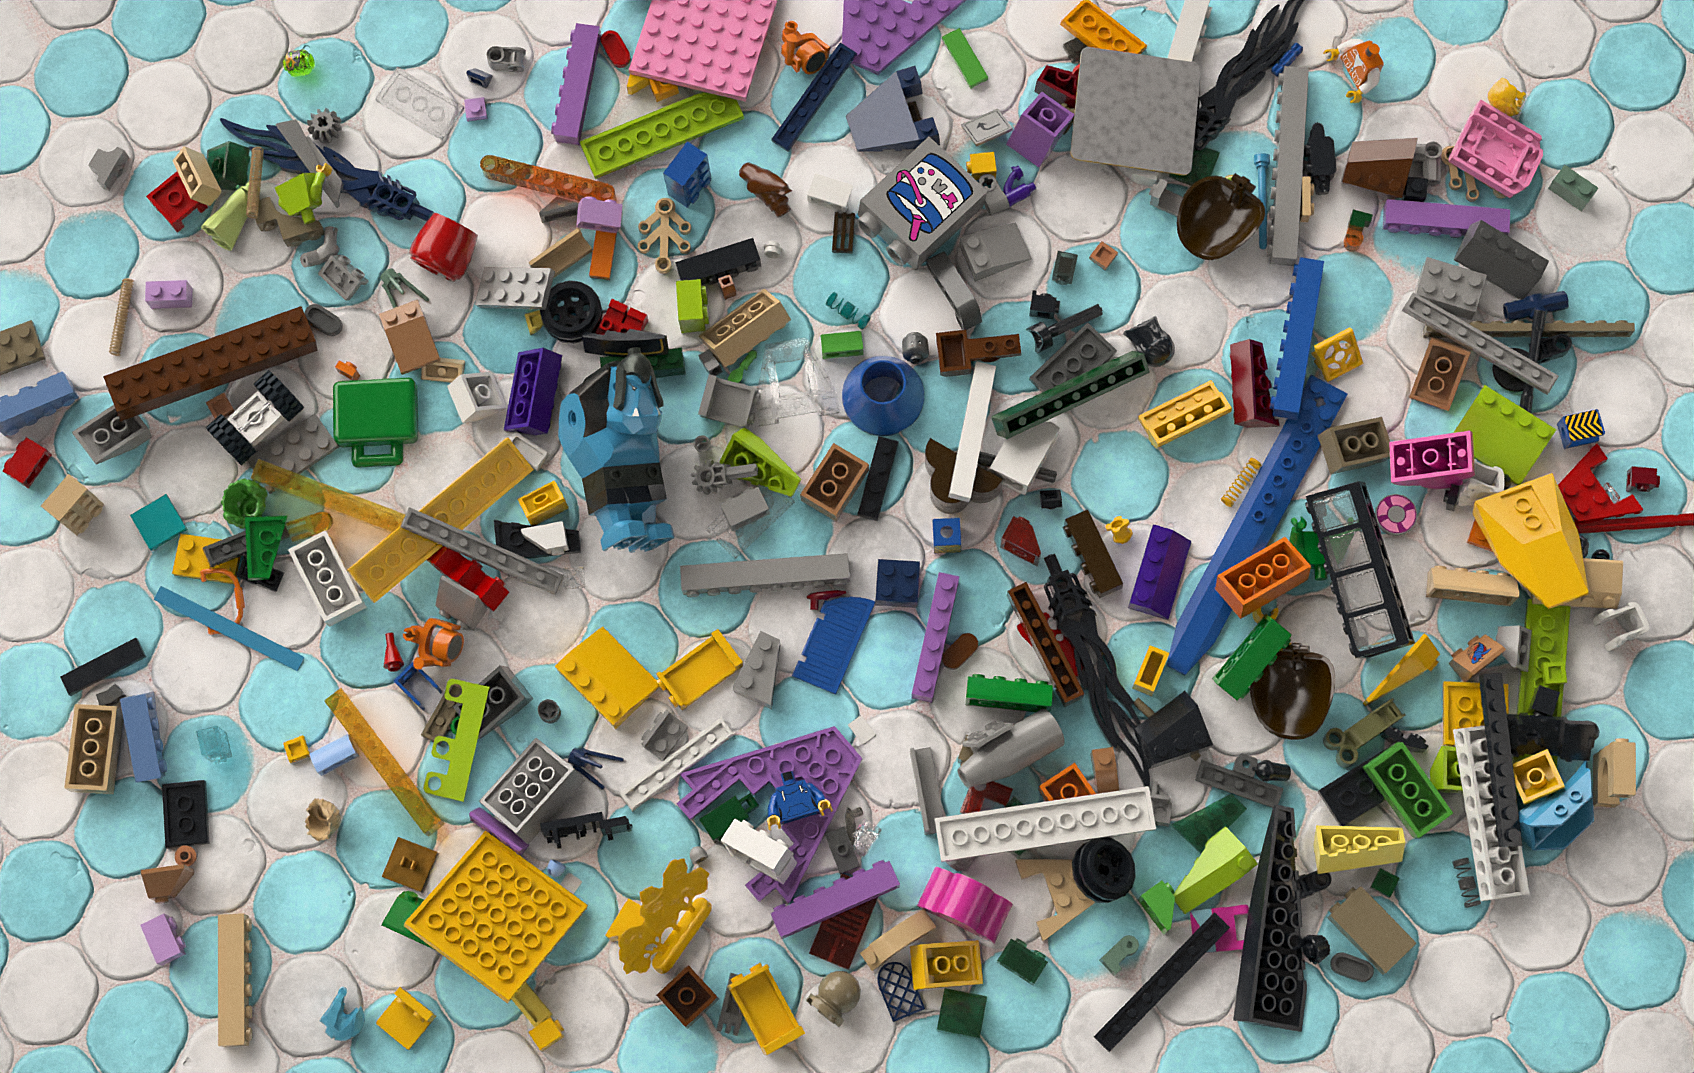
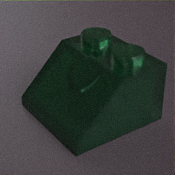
M228 141L207 150L206 161L221 190H237L241 186L246 185L248 180L247 169L250 162V148Z
M944 988L936 1031L979 1040L987 996Z

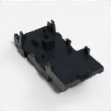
M1520 712L1519 714H1507L1511 753L1514 757L1524 756V754L1535 755L1548 749L1551 756H1559L1560 759H1564L1566 762H1572V760L1590 761L1591 749L1594 748L1595 737H1593L1594 723L1589 721H1572L1566 717L1537 716Z
M602 812L540 823L541 832L544 838H547V844L553 843L554 840V843H557V849L562 848L560 838L568 837L570 834H576V839L580 840V837H586V830L593 829V833H597L596 829L600 828L603 836L607 835L608 841L614 840L613 834L632 831L631 828H633L626 816L605 820Z

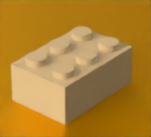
M68 474L43 502L41 507L78 536L79 533H83L88 528V523L92 518L97 517L101 513L102 507L105 504Z

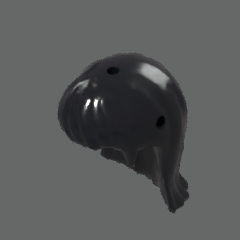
M1156 316L1123 333L1133 343L1136 352L1145 355L1148 366L1154 368L1161 367L1170 362L1174 356V342L1169 334L1161 329Z

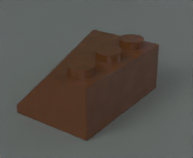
M1418 138L1352 142L1341 182L1402 198Z

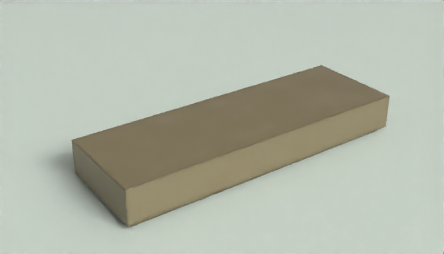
M453 684L449 688V693L452 697H459L462 693V688L459 684ZM443 695L421 736L434 742L437 736L445 737L453 719L458 715L457 711L453 708L458 702L446 700Z

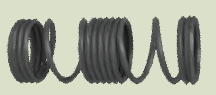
M1469 858L1452 861L1453 868L1467 869L1456 876L1457 878H1463L1457 881L1460 890H1467L1461 896L1475 897L1464 903L1465 908L1480 905V900L1470 902L1478 898L1479 895H1463L1477 887L1474 876L1458 877L1460 874L1471 870V867L1456 868L1457 866L1469 864Z

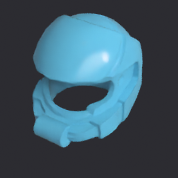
M346 987L339 988L338 994L330 1007L319 1020L326 1026L325 1033L331 1039L334 1038L337 1041H346L354 1037L362 1030L365 1022L362 1006L356 1007L350 1014L344 1013V997L347 994Z

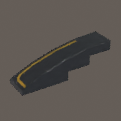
M629 329L627 333L607 330L604 335L585 332L582 335L584 351L589 354L627 357V350L636 347L640 348L641 354L644 356L666 355L669 353L667 335Z

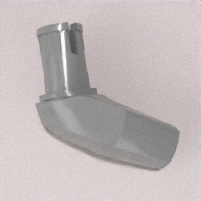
M325 227L324 244L316 250L301 255L300 261L303 267L320 265L327 262L331 255L338 254L340 248L336 245L338 231L336 227Z

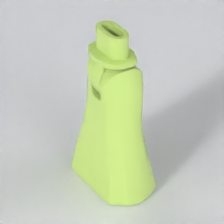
M249 182L245 187L241 186L223 206L201 226L206 234L212 236V240L218 246L228 251H232L248 218L246 208Z

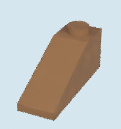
M1113 747L1092 750L1090 755L1097 794L1119 791Z

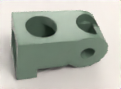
M1131 935L1123 937L1099 961L1115 976L1122 969L1119 963L1126 956H1131L1138 950V940Z

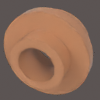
M181 846L175 853V861L178 865L184 864L189 867L195 863L197 858L196 851L190 846ZM187 852L188 858L183 860L182 854Z

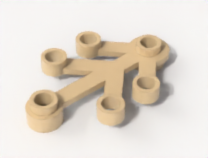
M1447 146L1442 150L1441 161L1449 167L1451 177L1449 187L1452 190H1458L1462 185V179L1458 176L1457 166L1451 164L1447 157L1448 154H1451L1454 146ZM1464 171L1468 190L1466 199L1474 202L1479 197V191L1476 189L1474 177ZM1452 181H1457L1459 185H1453ZM1488 186L1493 190V194L1497 198L1503 199L1507 197ZM1469 193H1475L1476 197H1471Z
M669 198L659 199L655 205L656 211L638 225L640 233L645 235L651 231V225L661 218V225L645 240H641L638 243L639 252L646 254L650 251V246L660 238V257L656 259L655 267L661 274L668 273L672 268L671 260L668 258L669 238L678 246L682 254H687L691 250L690 243L687 240H683L669 226L670 218L679 226L681 234L687 235L691 232V224L688 221H684L675 212V203ZM664 206L669 207L667 211L662 210ZM647 225L648 229L642 230L641 227ZM684 225L689 227L687 230L681 229ZM643 244L648 246L646 249L640 248ZM686 244L688 245V248L686 250L681 249V246ZM661 264H667L665 269H661L660 266Z

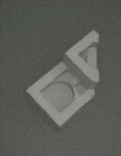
M1153 781L1151 792L1155 825L1169 827L1172 807L1171 798L1159 787L1157 781Z

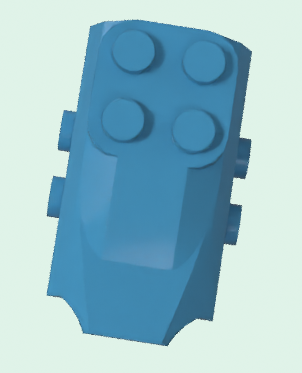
M1584 761L1576 773L1568 781L1564 782L1565 788L1533 801L1532 804L1527 808H1523L1518 813L1521 836L1532 850L1565 849L1594 822L1591 771L1588 769L1587 761Z

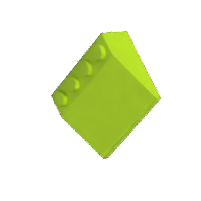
M1484 385L1453 433L1472 431L1474 459L1486 466L1501 468L1504 474L1509 475L1511 482L1520 485L1557 429Z

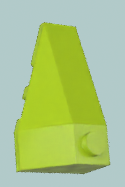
M745 427L732 435L719 463L728 464L730 467L756 464L758 468L757 476L739 478L737 480L743 479L756 486L762 485L768 487L771 491L790 497L794 495L802 480L760 437Z

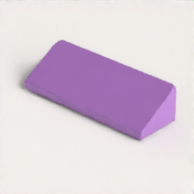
M478 807L469 813L470 820L484 831L486 830L518 855L522 856L529 847V844L484 809Z

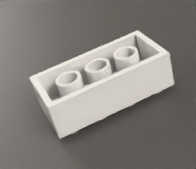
M326 530L288 549L324 622L329 627L367 608L351 575L347 571L341 555Z

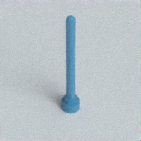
M1266 153L1254 155V165L1258 169V199H1260L1265 207V217L1259 227V248L1262 250L1267 248L1266 169L1270 164V155Z

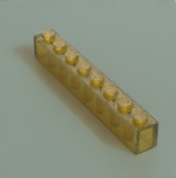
M258 459L251 475V479L256 483L388 533H392L402 524L406 515Z
M340 688L325 699L324 702L423 833L429 837L445 824L347 693Z

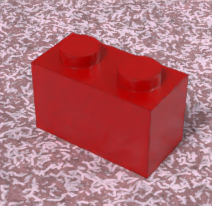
M26 437L24 441L17 445L16 452L12 458L5 462L3 472L29 489L52 454Z

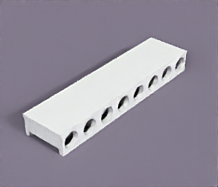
M1485 726L1453 729L1480 900L1488 901L1529 894L1522 846L1499 847Z

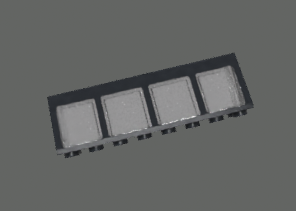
M1358 481L1305 496L1307 512L1311 514L1313 519L1311 523L1312 529L1319 539L1318 549L1325 558L1324 568L1332 581L1330 588L1332 593L1336 594L1338 601L1336 607L1344 620L1342 624L1343 630L1350 640L1349 650L1355 658H1371L1415 644L1366 483Z

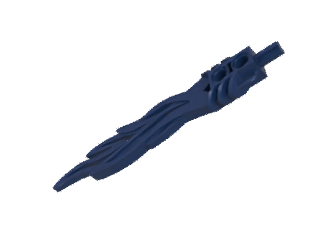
M220 118L223 126L240 140L276 150L269 151L264 149V160L279 165L282 171L297 174L310 173L302 161L269 157L298 158L294 150L271 141L253 139L236 131L254 136L275 138L290 146L277 126L266 125L268 130H257ZM316 145L334 171L354 180L341 179L344 183L341 193H348L360 203L359 206L368 208L372 212H377L381 216H390L399 221L404 218L411 220L413 215L428 221L433 215V211L419 205L416 192L401 185L400 180L396 179L395 182L389 175L386 178L380 171L355 168L336 151L325 146L322 150ZM249 146V150L252 152L254 147ZM376 188L371 196L369 190ZM390 193L389 198L382 199L385 194ZM403 202H408L407 206L400 207Z

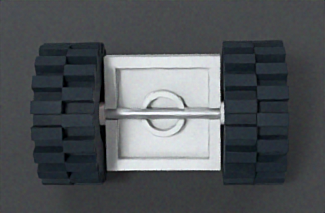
M269 370L253 384L258 391L227 419L220 414L205 427L241 466L257 452L254 447L284 419L290 422L304 409V406L293 393Z

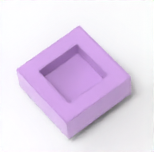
M484 97L464 100L467 121L487 119Z

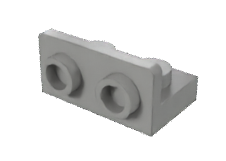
M331 255L318 275L345 300H350L359 287L366 285L369 281L364 277L365 274L360 269L350 264L351 261L348 257L344 255Z
M668 710L657 715L652 730L648 729L641 738L643 740L642 746L662 761L667 758L688 729L686 724L673 716Z

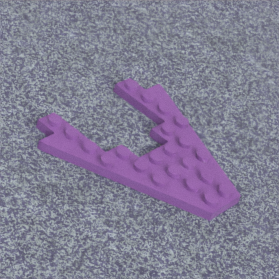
M844 0L842 44L857 53L851 64L879 75L966 0H913L912 4L903 0Z
M833 726L683 772L680 775L691 787L692 791L676 804L691 821L739 780L754 796L769 782L775 789L783 786L781 774L788 771H793L796 782L805 780L806 783H812L822 791L833 808L832 812L827 808L823 811L824 816L820 813L781 826V829L794 843L788 849L794 853L793 857L797 862L784 885L762 872L745 884L746 888L758 902L776 889L789 904L862 761V757L839 730Z

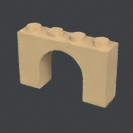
M1618 738L1593 755L1594 807L1615 808L1620 805V798H1631L1636 795V743L1629 742V739Z

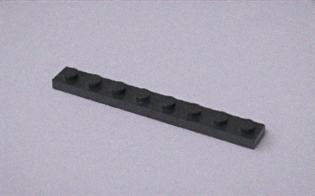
M1502 673L1480 674L1479 682L1499 847L1522 846Z
M1214 912L1099 1030L1094 1038L1110 1052L1228 931L1230 926Z

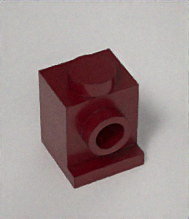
M1632 466L1627 471L1626 492H1631L1634 488L1639 492H1649L1660 485V476L1657 475V468Z

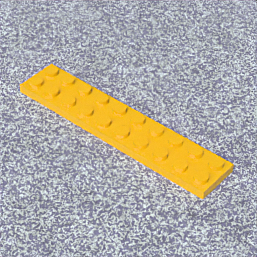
M507 437L418 511L463 530L534 469ZM399 526L348 568L347 571L371 601L375 603L438 551L442 545Z

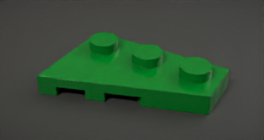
M287 516L245 517L248 580L270 579Z

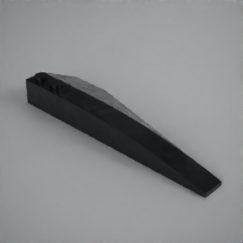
M1274 804L1249 906L1233 1020L1302 1032L1307 981L1304 980L1303 970H1306L1305 960H1302L1301 949L1304 946V940L1300 935V928L1302 927L1300 890H1297L1296 882H1294V880H1299V871L1296 870L1295 857H1297V849L1294 847V838L1296 837L1294 808Z

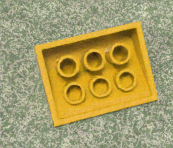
M603 626L572 649L555 665L557 671L615 729L659 688L656 679Z

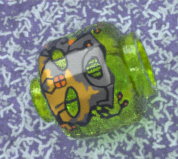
M305 49L289 51L283 60L285 71H288L293 77L308 75L315 66L313 55Z

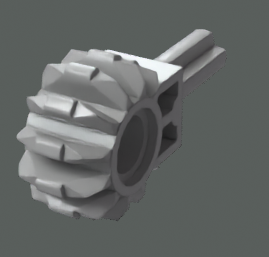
M708 459L707 462L701 460L700 466H694L696 473L690 474L692 477H695L692 484L698 485L696 490L698 492L703 491L704 494L709 495L710 492L716 494L717 487L722 489L723 485L732 484V479L757 476L758 468L756 464L730 467L728 464L714 463L712 459ZM708 472H710L712 475V478L709 482H707L706 480V474Z

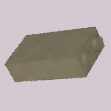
M1362 886L1357 889L1352 887L1344 895L1347 899L1342 904L1337 902L1329 909L1331 914L1327 918L1384 975L1417 943Z

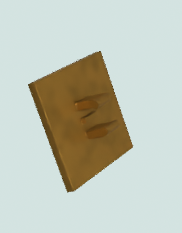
M398 837L382 877L422 892L438 852Z

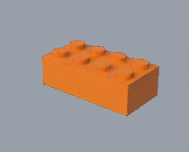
M1283 537L1217 575L1215 590L1238 617L1242 619L1307 581L1311 565L1290 541Z

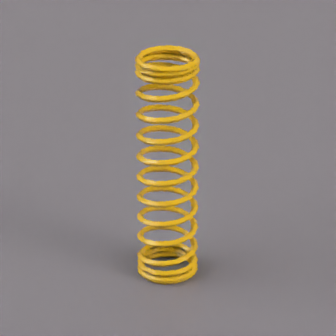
M1255 458L1248 460L1249 463H1246V467H1243L1244 471H1240L1241 475L1237 476L1238 479H1235V483H1232V486L1229 487V490L1221 498L1225 505L1232 507L1234 505L1233 501H1236L1227 492H1231L1234 496L1239 497L1230 488H1234L1240 494L1242 493L1233 484H1237V486L1245 490L1236 480H1239L1246 486L1248 485L1239 476L1250 482V479L1243 476L1242 472L1253 478V475L1246 472L1245 468L1256 474L1247 464H1250L1256 470H1259L1262 466Z

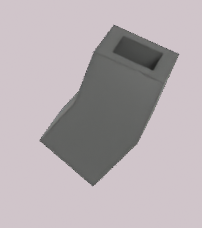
M710 349L698 355L699 360L709 375L716 376L723 372Z
M114 684L108 690L96 694L99 705L113 706L121 698L126 697V695L118 685Z

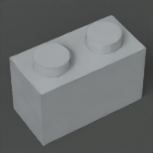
M750 487L744 490L742 495L736 498L731 496L721 504L722 512L732 532L770 514L768 505L759 487L755 489Z

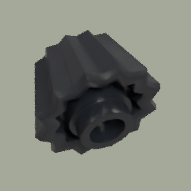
M1307 935L1303 937V953L1309 959V962L1316 965L1330 954L1331 950L1328 940L1322 935Z

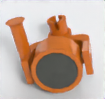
M786 22L785 29L782 31L784 44L781 48V54L785 57V64L791 65L796 73L800 72V68L809 75L816 73L829 58L830 46L813 33L801 35L797 31L798 24L796 22ZM801 46L794 55V49Z
M429 618L424 627L413 625L405 628L404 632L407 633H403V638L406 641L419 644V657L414 659V667L420 670L423 667L451 666V663L459 657L463 648L464 637L462 633L454 631L460 630L461 626L438 618ZM439 625L444 628L435 636L432 645L433 656H431L429 651L430 639L435 627Z

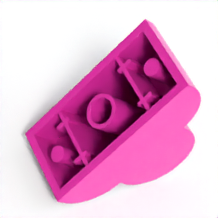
M1472 431L1389 442L1391 483L1395 485H1420L1429 489L1451 488V484L1460 486L1463 484L1464 479L1475 475Z
M935 867L917 907L925 909V911L995 944L1013 904L1004 897L994 893L989 887L972 878Z

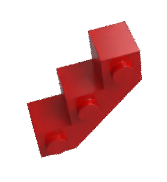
M442 546L427 559L444 576L449 577L452 581L478 595L485 607L493 612L510 593L504 587L506 583L497 576L492 578L481 570L483 566L474 559L470 561L460 553Z

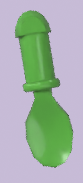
M751 350L745 359L739 363L740 367L729 374L727 380L740 383L743 378V371L748 370L749 365L756 359L757 351Z

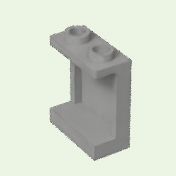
M709 375L698 415L703 418L749 429V425L754 423L755 413L753 411L755 404H759L761 393H759V389L756 386L751 387Z

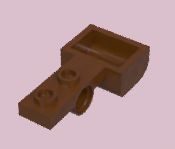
M967 330L936 333L940 375L944 377L971 374L970 361L994 362L1000 358L1021 356L1019 334L968 339Z

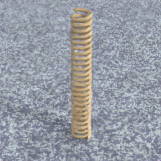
M254 147L251 153L246 215L249 218L258 217L260 181L262 178L264 149L262 147Z
M129 278L122 280L119 304H117L118 310H116V319L114 320L109 353L115 356H120L119 353H121L122 340H124L122 334H125L123 332L125 329L123 328H126L124 325L127 322L126 316H128L130 297H132L131 291L133 290L131 288H133L132 285L134 284L132 282L134 280Z

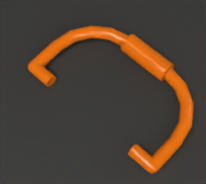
M224 568L201 570L202 582L207 581L206 574L223 573L232 579L235 585L234 592L238 609L235 623L239 624L243 617L245 604L243 589L240 587L238 578L231 571ZM208 627L210 635L222 634Z

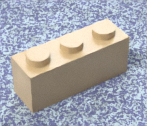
M183 146L173 159L179 176L191 199L211 206L222 191L204 154Z

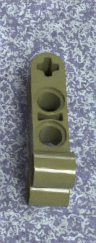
M1394 698L1381 705L1344 732L1339 728H1332L1324 735V746L1329 750L1338 751L1336 762L1339 766L1343 768L1352 766L1358 759L1357 750L1406 716L1393 702ZM1329 735H1336L1339 738V743H1332ZM1342 752L1350 753L1352 760L1345 761L1342 757Z

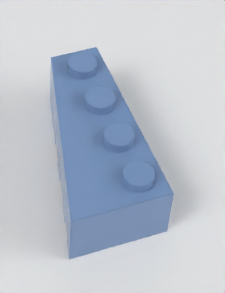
M62 371L38 381L36 387L26 386L19 389L17 395L9 397L4 395L0 397V432L5 437L15 435L19 432V429L34 425L38 419L54 414L57 409L63 406L73 404L79 396L70 378Z
M154 692L121 698L120 703L135 781L142 782L164 777L165 772H167V764L165 759L163 760V743L160 738Z

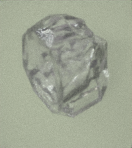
M865 818L853 834L855 838L853 848L860 857L867 855L882 832L878 826Z

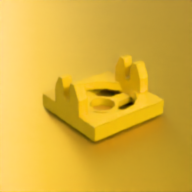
M1350 327L1314 346L1315 351L1311 352L1315 358L1314 363L1322 370L1324 380L1327 382L1364 364L1354 331ZM1340 341L1347 342L1345 343L1346 349L1341 348ZM1333 345L1334 351L1332 356L1325 359L1327 349ZM1344 351L1343 359L1336 361V354ZM1351 354L1350 359L1346 363L1345 361L1348 359V355ZM1335 362L1339 364L1340 368L1332 369L1328 365Z

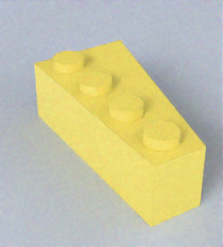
M1316 826L1313 846L1317 873L1323 874L1402 862L1405 847L1403 828Z

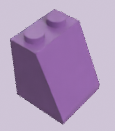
M1041 92L1021 114L1006 145L1037 167H1040L1063 135L1074 114Z

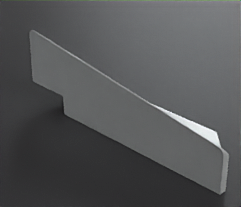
M296 119L275 124L310 173H317V165L324 166V163L330 165L310 137L305 136ZM332 168V173L325 178L322 189L335 207L338 208L340 206L341 190L343 191L344 183Z

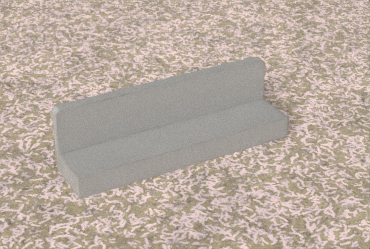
M931 747L916 750L910 748L925 835L937 833L935 818L944 816Z

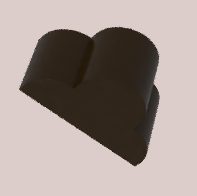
M930 438L925 448V468L931 476V501L941 512L948 514L958 513L965 509L969 502L949 497L957 453ZM977 465L970 501L987 503L994 500L1002 489L1003 479Z

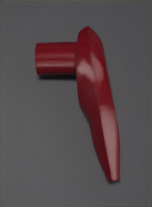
M830 590L808 594L806 597L810 599V610H818L819 600H828L829 598L846 594V591Z

